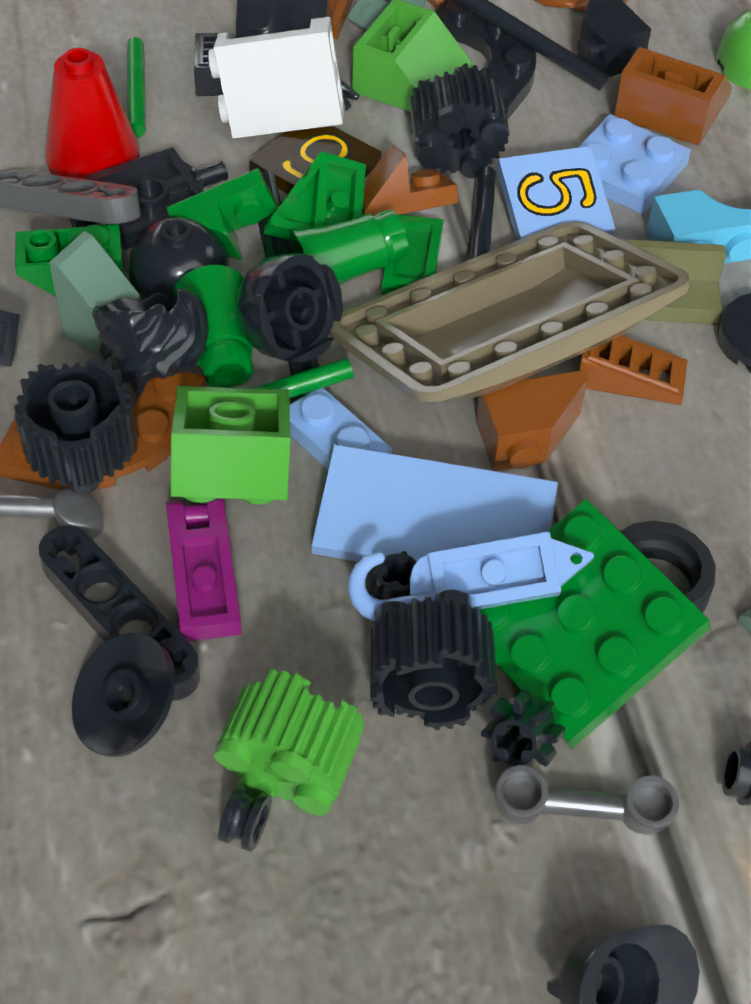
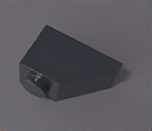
M589 0L582 20L580 39L577 43V56L605 72L609 77L621 74L639 47L648 49L651 28L622 0Z

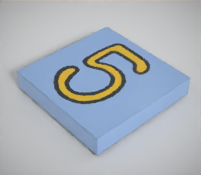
M591 146L498 159L496 169L516 241L565 222L587 223L613 235L615 226Z

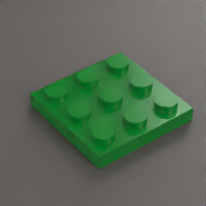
M587 499L583 500L548 530L551 539L594 554L593 560L560 587V595L480 609V615L486 614L488 621L492 622V629H494L496 666L520 692L523 689H528L531 698L540 700L543 703L551 700L555 703L552 709L555 724L566 727V732L561 738L571 749L711 629L710 620ZM578 555L570 557L572 563H581V558Z

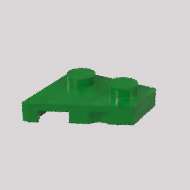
M321 151L264 226L263 234L290 240L291 231L323 227L362 216L366 164Z

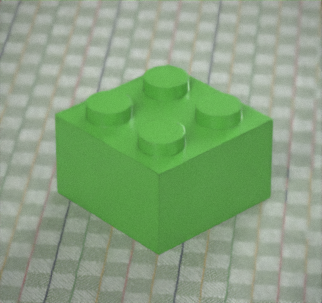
M177 386L171 432V497H185L190 501L200 503L210 502L216 498L243 499L251 504H267L274 500L287 501L291 440L289 390Z

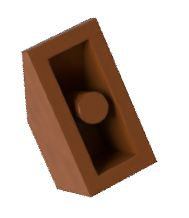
M585 370L525 379L498 391L479 396L476 424L493 471L511 468L525 469L534 464L545 463L581 413L588 380Z

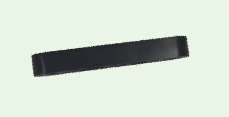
M61 526L50 530L42 537L39 543V557L46 577L96 633L107 642L111 638L118 636L121 628L128 622L141 620L149 623L152 626V630L147 636L157 640L164 646L170 655L174 668L182 665L183 673L175 676L173 701L182 700L190 696L197 689L200 682L198 654L187 639L86 532L73 526ZM62 551L69 555L77 554L81 570L76 573L75 566L63 555L57 557V554ZM97 583H109L117 588L116 593L110 599L102 602L90 601L84 596L86 591Z

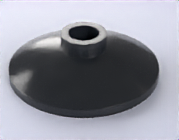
M125 633L105 642L87 660L74 688L72 720L78 738L88 749L107 757L129 755L142 748L159 731L171 708L175 690L173 663L162 644L144 634Z

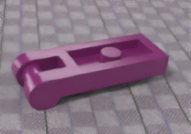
M216 498L205 504L188 506L183 505V500L166 502L180 633L188 642L242 635L224 499ZM209 526V527H206V528H198V529L186 530V528H195V527Z

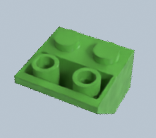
M392 0L353 46L352 89L358 94L377 102H383L410 112V96L413 95V88H418L419 80L425 81L430 78L433 82L435 75L443 77L446 71L449 74H453L455 68L462 67L464 63H467L468 68H471L472 62L434 11L401 0Z

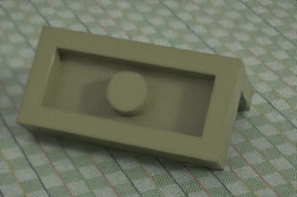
M625 240V242L671 263L689 274L690 288L688 292L645 320L718 325L722 313L719 280L726 258V248L724 245Z

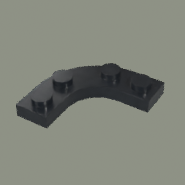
M445 0L435 13L457 42L479 51L488 60L489 66L486 70L488 81L493 79L495 86L500 87L508 120L532 88L536 69V51L456 1Z

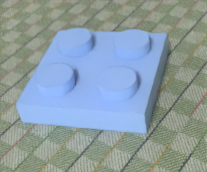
M611 114L579 146H591L606 198L641 214H644L650 208L654 196L661 195L685 168L691 149L677 144L669 138L659 136L632 124L628 120Z

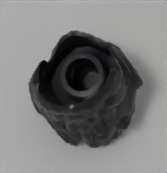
M177 289V296L172 301L168 300L166 294L155 292L144 300L121 297L111 303L93 308L92 316L99 331L98 337L101 341L99 351L103 358L107 359L106 364L111 363L113 364V370L119 369L121 371L123 384L130 383L136 394L144 392L145 385L153 378L165 379L168 376H173L195 366L206 350L209 333L207 314L200 298L188 290Z

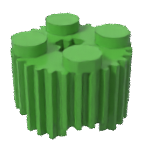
M270 669L263 683L255 681L254 685L248 683L246 687L242 688L215 747L214 759L225 766L227 770L235 772L234 776L240 778L237 786L240 784L248 787L252 797H258L261 793L272 796L273 801L274 797L278 796L283 800L293 801L296 806L310 814L323 816L330 812L333 802L338 797L360 743V736L365 726V722L362 721L363 715L357 713L358 708L356 706L349 705L341 700L338 709L333 707V702L322 700L321 695L310 694L308 688L311 682L302 678L298 673L290 675L286 670L278 673L276 670Z

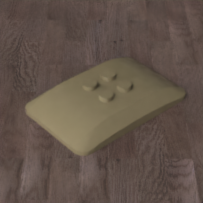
M565 222L541 230L343 311L341 322H333L330 336L334 338L335 342L418 401L441 402L463 400L489 394L513 385L620 336L686 294L690 288L689 274L683 269L590 224Z

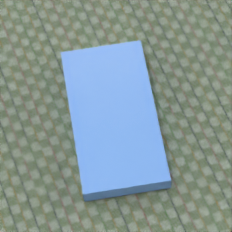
M334 444L313 537L312 554L359 562L365 556L376 552H382L386 557L406 551L408 556L418 561L419 558L430 552L547 532L551 529L558 482Z

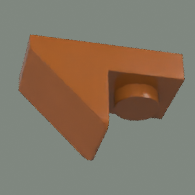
M392 145L387 149L365 180L362 216L369 213L374 216L387 210H393L399 215L458 203L457 184L440 173V171L434 169L413 172L411 179H409L406 154L395 145Z

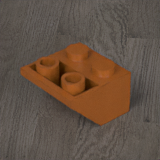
M639 47L622 71L614 116L628 120L636 126L645 127L672 136L679 141L699 146L729 98L732 86L724 74Z

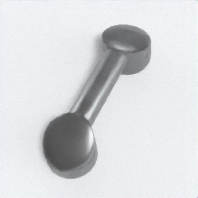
M67 488L62 489L55 496L0 494V517L56 518L58 527L73 526L80 528L92 539H95L104 528L102 508L98 501L87 492L74 493Z
M517 765L508 768L501 774L494 792L495 802L500 813L506 819L516 824H529L535 821L540 814L622 820L626 827L635 833L648 835L658 833L666 828L676 817L679 810V797L675 788L667 780L658 776L639 778L631 785L626 794L548 788L546 780L536 769L525 765Z

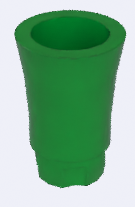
M387 210L374 216L369 213L348 221L290 232L293 253L307 254L313 256L319 264H327L334 271L339 285L364 274L387 267L388 262L402 259L409 254V244L405 228L398 213H395L393 210Z
M223 265L203 266L185 274L175 285L174 298L177 296V289L180 288L193 292L200 298L207 314L209 333L206 350L197 364L202 368L209 386L229 388L243 385L254 374L251 360L253 346L244 337L236 318L235 302L238 288L244 278L237 270Z

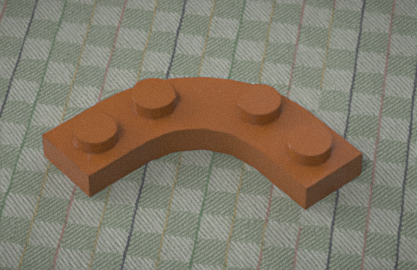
M182 371L165 379L153 378L148 381L144 392H141L137 403L133 407L137 432V451L131 456L130 462H123L124 469L122 471L115 469V476L112 478L107 475L104 476L103 482L96 489L116 486L115 478L133 473L143 467L149 472L171 455V432L177 386L206 387L205 376ZM13 420L0 444V477L47 488L67 489V485L61 486L59 480L55 483H50L48 476L42 479L39 477L38 471L33 472L31 470V466L27 464L23 453L16 421Z

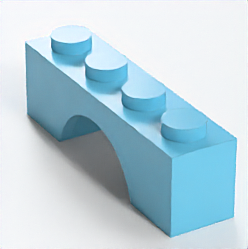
M702 190L654 196L646 231L650 241L724 245L726 248L724 263L751 259V209H740L724 205L709 197Z

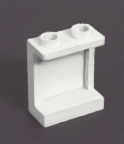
M330 17L311 19L310 28L235 39H230L228 32L218 33L214 49L209 50V65L212 77L214 79L220 78L223 94L218 96L219 113L222 123L230 124L232 138L343 124L345 106Z

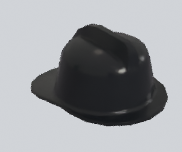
M652 924L612 935L588 936L572 946L564 959L560 976L547 981V991L560 999L561 1004H693L698 992L700 973L696 950L686 934L671 925Z

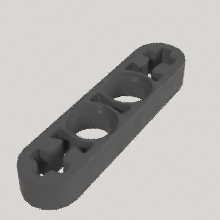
M24 170L0 171V207L102 224L125 223L135 220L141 215L138 191L132 186Z

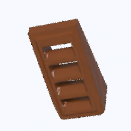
M620 335L594 349L582 353L579 371L585 370L587 374L586 389L681 405L688 360ZM639 369L649 370V376L640 373ZM660 372L670 374L669 383L659 380Z

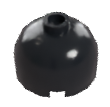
M182 217L167 218L155 222L141 232L130 251V283L139 293L141 300L148 298L155 292H161L166 294L169 301H172L174 299L176 283L188 272L208 265L229 267L226 247L214 232L196 220Z
M289 253L265 258L247 272L238 288L235 302L237 323L246 340L261 354L296 363L316 359L332 344L334 338L328 336L333 327V322H341L342 291L334 271L327 264H319L313 256L307 254Z

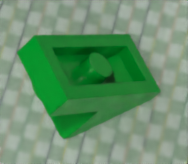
M258 168L167 207L170 218L184 217L196 220L214 232L225 245L228 257L236 260H242L243 258L234 231L256 224L262 219L272 216L278 209L275 198Z

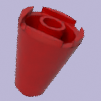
M72 48L66 51L54 63L45 144V161L52 175L85 179L84 176L135 160L137 157L139 158L138 141L101 56L85 48Z

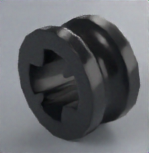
M239 784L232 792L223 812L218 832L219 840L229 844L233 839H238L241 842L242 849L252 852L260 841L267 824L272 805V796L261 793L258 797H252L249 793V788Z

